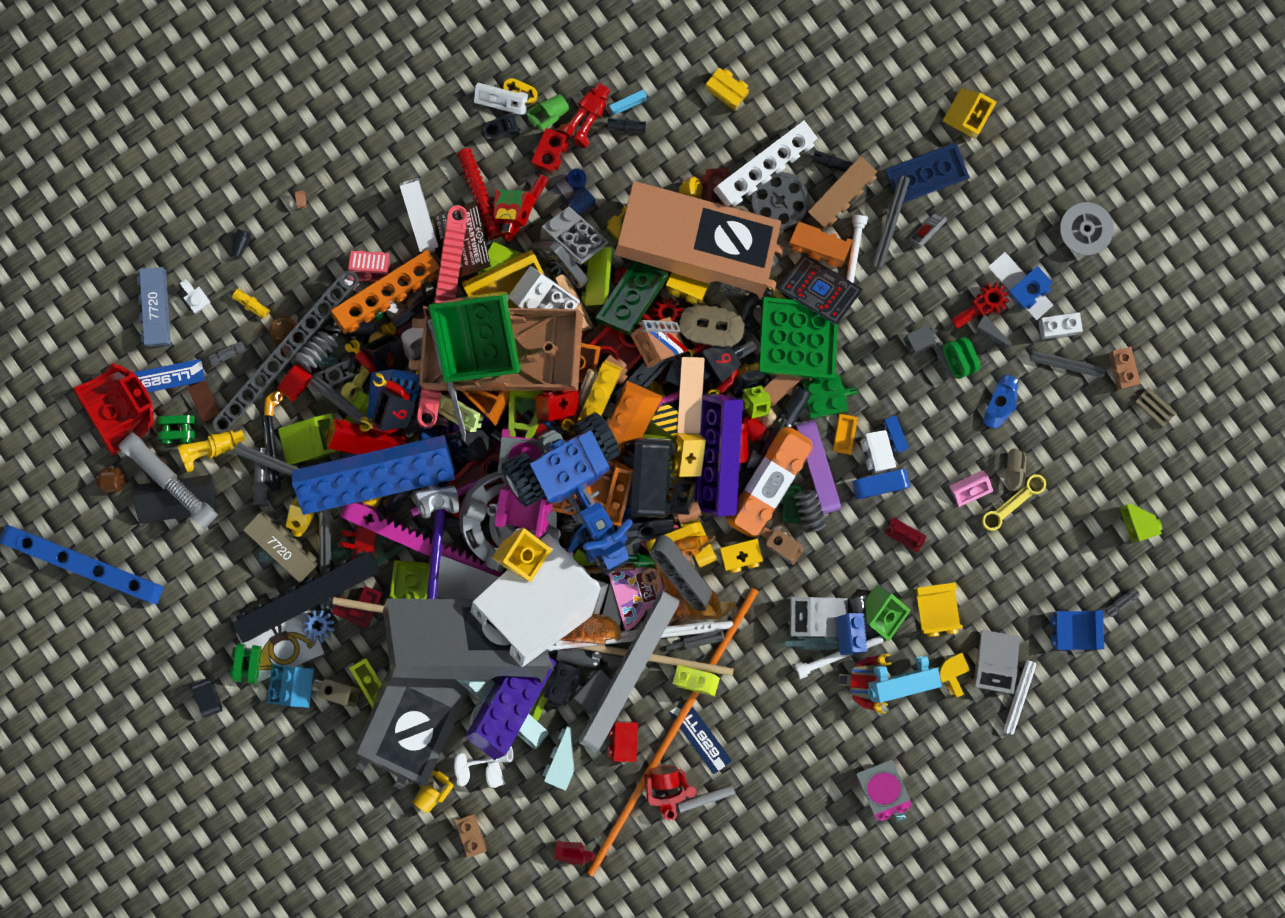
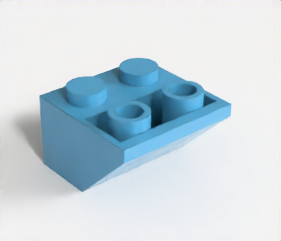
M272 664L267 703L309 708L314 669Z

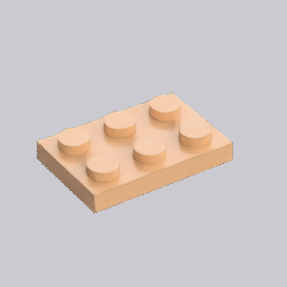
M560 275L555 278L560 287L580 300L568 277ZM580 300L575 309H579L583 315L582 330L589 333L594 329V326Z

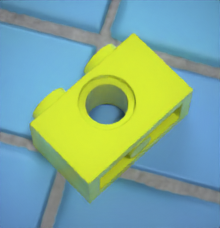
M678 665L672 684L679 688L715 697L720 678L712 673Z

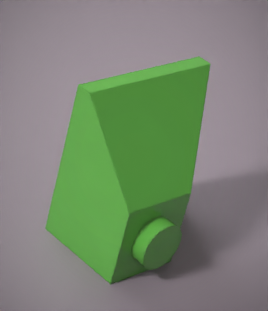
M876 585L865 600L867 624L887 641H890L911 610L892 593Z

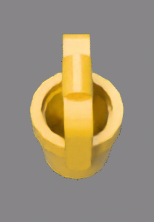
M433 770L429 781L435 775L440 782L447 784L444 790L439 793L427 783V786H420L421 788L412 802L427 814L438 802H443L453 788V784L448 781L449 778L440 771L436 772Z

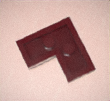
M365 586L358 601L379 605L383 593ZM335 605L332 614L368 629L375 612Z

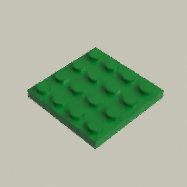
M763 297L759 372L834 380L836 375L838 324L835 325L796 300Z

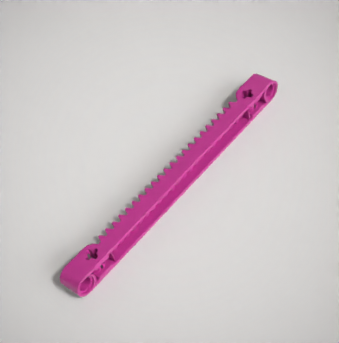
M356 502L343 505L339 514L342 518L431 557L432 540L430 534L425 538L423 531L419 535L417 534V528L410 531V525L403 528V522L396 525V519H393L391 522H389V516L382 519L378 509L366 503ZM369 514L373 515L371 522L367 521ZM446 541L442 542L441 556L500 577L508 570L506 569L504 572L493 570L486 566L487 563L485 561L482 563L479 557L475 560L474 553L467 556V550L460 553V547L453 550V544L446 547Z

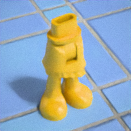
M242 429L236 432L229 430L228 432L211 434L206 441L181 444L177 447L186 470L190 473L194 470L193 462L197 458L207 455L210 460L214 456L217 457L233 449L234 445L237 446L239 442L245 441Z

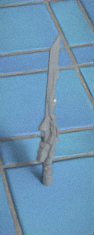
M432 319L427 322L435 344L437 363L442 373ZM447 382L454 413L465 442L466 431L454 383Z

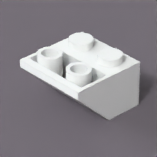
M887 431L865 434L860 444L862 451L866 452L868 457L865 460L867 470H871L872 474L895 469L896 464Z

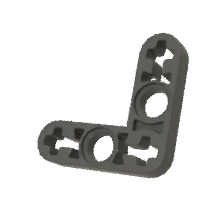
M554 240L534 241L528 248V250H532L538 260H554L569 280L578 288H582L587 283L588 278L558 242Z

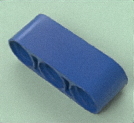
M906 469L852 481L857 500L911 487Z

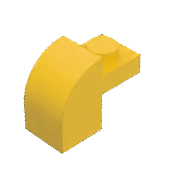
M963 653L947 658L939 667L941 683L948 682L946 688L950 696L954 695V698L964 695L956 677L970 671Z

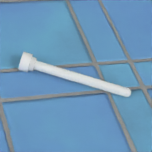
M853 215L852 218L855 229L846 278L852 283L854 282L862 229L867 225L868 217L863 215Z
M877 636L867 640L866 648L868 649L882 643L883 637ZM839 651L809 664L798 663L795 665V669L799 678L802 679L807 677L810 671L850 655H840Z

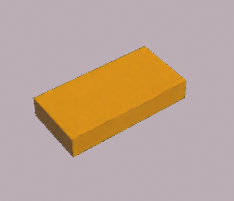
M844 414L838 415L832 452L852 455L858 417Z

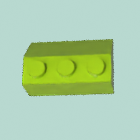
M612 247L602 248L585 261L584 265L588 266V272L584 273L588 278L585 284L586 292H582V303H585V309L601 310L609 298Z

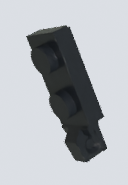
M694 476L677 480L671 501L670 514H690L697 490V481H695Z

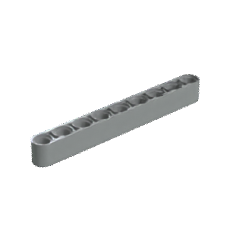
M664 591L658 594L579 739V744L594 752L601 748L679 605L677 598Z

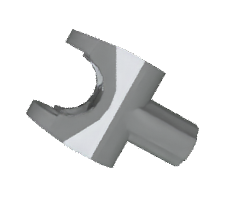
M438 483L421 487L423 491L415 492L416 507L423 518L431 517V512L437 509H446L452 513L459 512L458 495L454 485L440 487Z

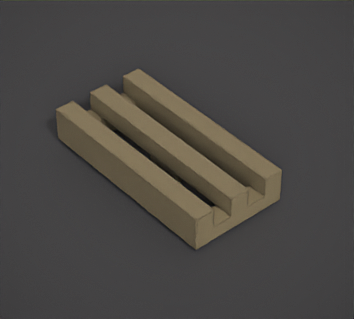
M1149 387L1135 401L1162 428L1177 414ZM1148 394V395H1149L1152 399H1154L1162 408H1164V409L1169 413V416H1168L1162 409H1160L1151 399H1149L1146 395ZM1144 399V400H1145L1152 408H1154L1163 418H1165V420L1162 421V420H1161L1153 411H1151L1141 400Z

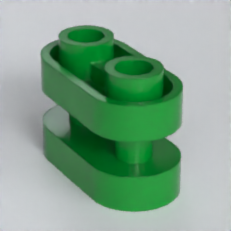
M961 337L943 346L945 359L952 374L957 379L964 378L980 370V360L971 341L967 337Z
M192 415L156 417V425H162V431L156 432V440H159L160 444H172V440H179V443H191V440L195 439V431H189V425L195 424V417ZM170 425H181V431H170Z
M238 643L236 647H233L232 658H234V665L230 667L229 677L232 678L233 682L241 683L243 677H247L249 684H257L262 646L253 645L251 651L247 650L246 644ZM246 658H250L249 670L245 669Z

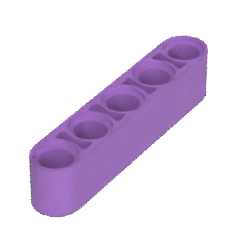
M815 420L797 424L796 430L808 437L813 443V449L806 459L814 490L818 493L817 499L820 500L821 512L827 514L841 510L840 500Z

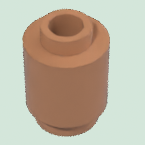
M694 501L689 515L673 514L675 522L679 521L680 524L698 519V516L702 514L698 502Z

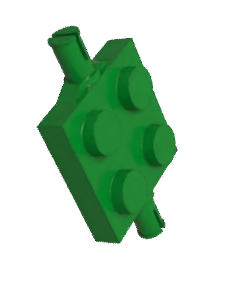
M840 374L835 375L834 380L813 379L802 382L803 389L812 394L805 405L809 411L810 420L848 412L847 396L858 394L857 387L845 389Z

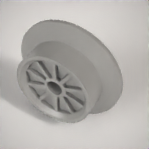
M1083 202L1072 206L1064 214L1060 224V233L1066 246L1073 252L1081 255H1094L1109 245L1113 237L1114 225L1111 216L1103 207L1095 203Z

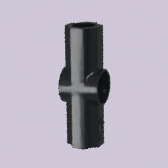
M671 516L650 519L648 517H636L634 520H631L632 526L625 535L627 538L639 537L641 540H649L654 535L668 534L674 531L673 518ZM614 525L613 530L616 532L620 526Z

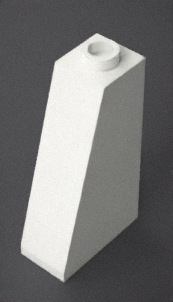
M419 178L400 183V189L419 251L428 250L430 253L436 251L435 248L438 247V242Z

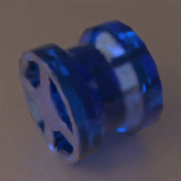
M581 169L571 170L568 174L569 186L574 190H579L582 186L585 187L587 182L585 172Z

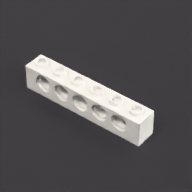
M805 120L717 185L713 189L725 206L732 204L735 207L743 201L741 197L744 194L751 195L757 190L756 185L760 182L764 185L772 179L770 175L773 172L780 173L786 168L785 163L789 160L793 163L801 157L799 153L802 150L807 152L815 146L813 142L818 139ZM792 140L798 142V148L793 146ZM778 151L784 153V158L778 156ZM763 162H768L770 169H766ZM749 172L756 176V180L750 179ZM734 183L741 186V191L735 189Z

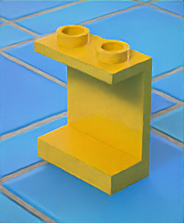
M956 582L915 588L922 634H927L928 637L939 636L941 631H946L947 634L958 633V629L963 628L959 621L955 590H957Z

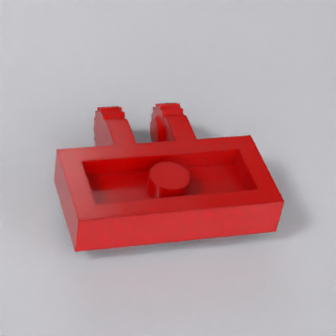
M359 525L357 533L341 531V535L345 537H356L355 545L339 542V547L354 549L352 560L356 559L355 554L363 550L366 553L370 551L374 553L377 533Z

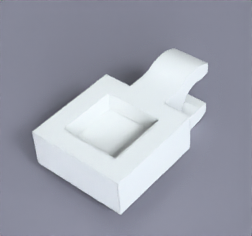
M187 279L180 283L188 294L184 299L195 314L211 304L200 287L194 289Z

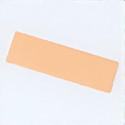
M682 357L678 433H700L704 358Z

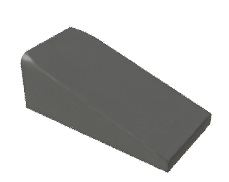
M984 315L981 318L975 331L1008 349L1012 343L987 316Z

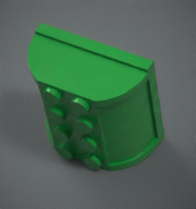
M507 292L467 296L429 305L444 383L518 374L520 372L522 364L518 359L507 302L509 300Z

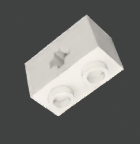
M1080 313L1044 317L1038 321L1041 340L1079 335L1083 332Z

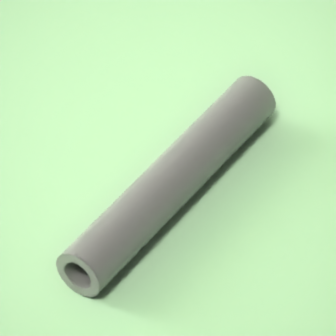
M733 785L678 803L680 813L735 795Z

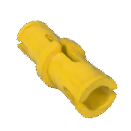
M239 288L232 296V299L238 301L247 311L255 313L262 320L270 312L255 297H250Z

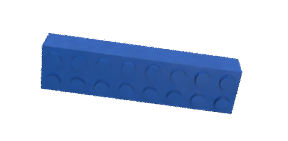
M445 435L292 470V485L303 515L455 480L454 465Z

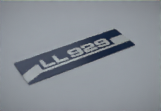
M686 700L669 712L674 721ZM692 706L680 729L711 772L715 774L732 762V760Z

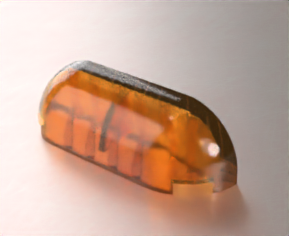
M592 614L590 618L560 640L606 644V640L615 639L618 641L622 636L620 627L615 620L606 615Z

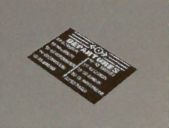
M477 201L462 206L467 211V222L458 278L491 267ZM449 211L432 216L440 255L442 254ZM458 211L452 213V217L457 221L463 218L462 214Z

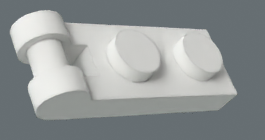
M477 83L474 103L520 115L526 113L527 107L525 102L528 99L526 93H516Z

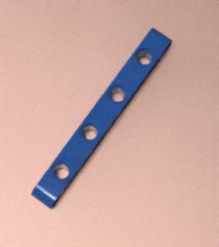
M7 524L0 537L1 544L155 605L158 604L164 589L162 585ZM28 538L32 541L30 548H26L24 545ZM65 552L68 558L62 563L60 555ZM99 566L103 568V574L100 577L95 573ZM136 580L139 583V588L133 591L131 583Z

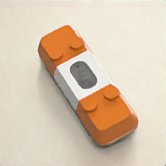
M784 427L778 432L775 439H771L738 492L736 515H727V522L731 527L751 538L757 537L762 532L813 449V443L808 437L791 427Z

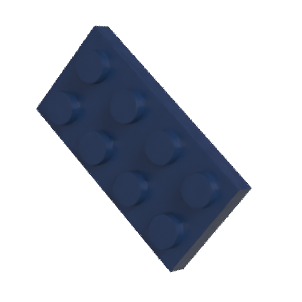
M956 143L885 169L893 193L900 176H906L910 179L902 204L970 178Z

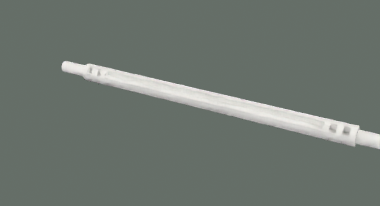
M709 621L667 626L661 638L729 629L733 626V622L714 623ZM639 630L562 638L549 647L548 651L631 642Z

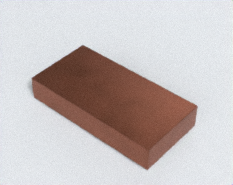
M206 380L188 388L203 423L215 419L220 410Z

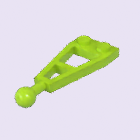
M510 391V436L516 437V430L527 432L525 438L533 439L541 419L537 418L535 412L530 425L516 423L517 397L536 400L535 395L543 394V391Z

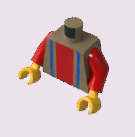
M888 653L866 656L857 661L854 667H851L850 675L839 674L838 685L849 686V694L852 695L853 701L865 709L881 714H886V712L881 711V706H888V704L885 702H872L868 695V683L877 681L874 674L875 667L891 665V663L885 662V657L891 656Z

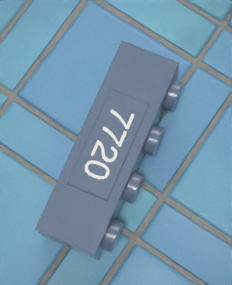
M163 267L140 269V274L137 275L138 286H141V293L138 294L139 304L142 305V312L139 314L140 323H143L141 341L147 347L171 345L166 270Z

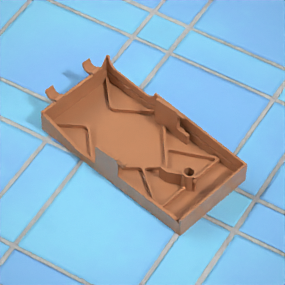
M423 306L424 319L413 318L412 327L424 328L421 360L414 361L409 359L408 368L420 370V385L425 390H448L447 382L444 383L443 374L437 363L435 344L427 322L432 319L430 308ZM509 308L518 359L522 364L520 372L518 374L453 382L455 390L578 391L582 313L579 309Z

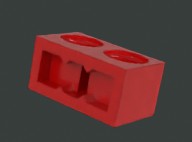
M546 128L531 161L532 166L551 174L555 170L558 171L562 162L560 159L562 152L566 153L569 146L567 136ZM551 140H559V146L552 147L550 145ZM549 156L553 161L550 164H544L542 162L543 158Z

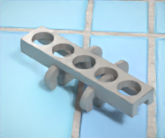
M642 320L639 322L644 328L642 332H657L659 340L658 332H664L667 340V333L681 332L677 322Z

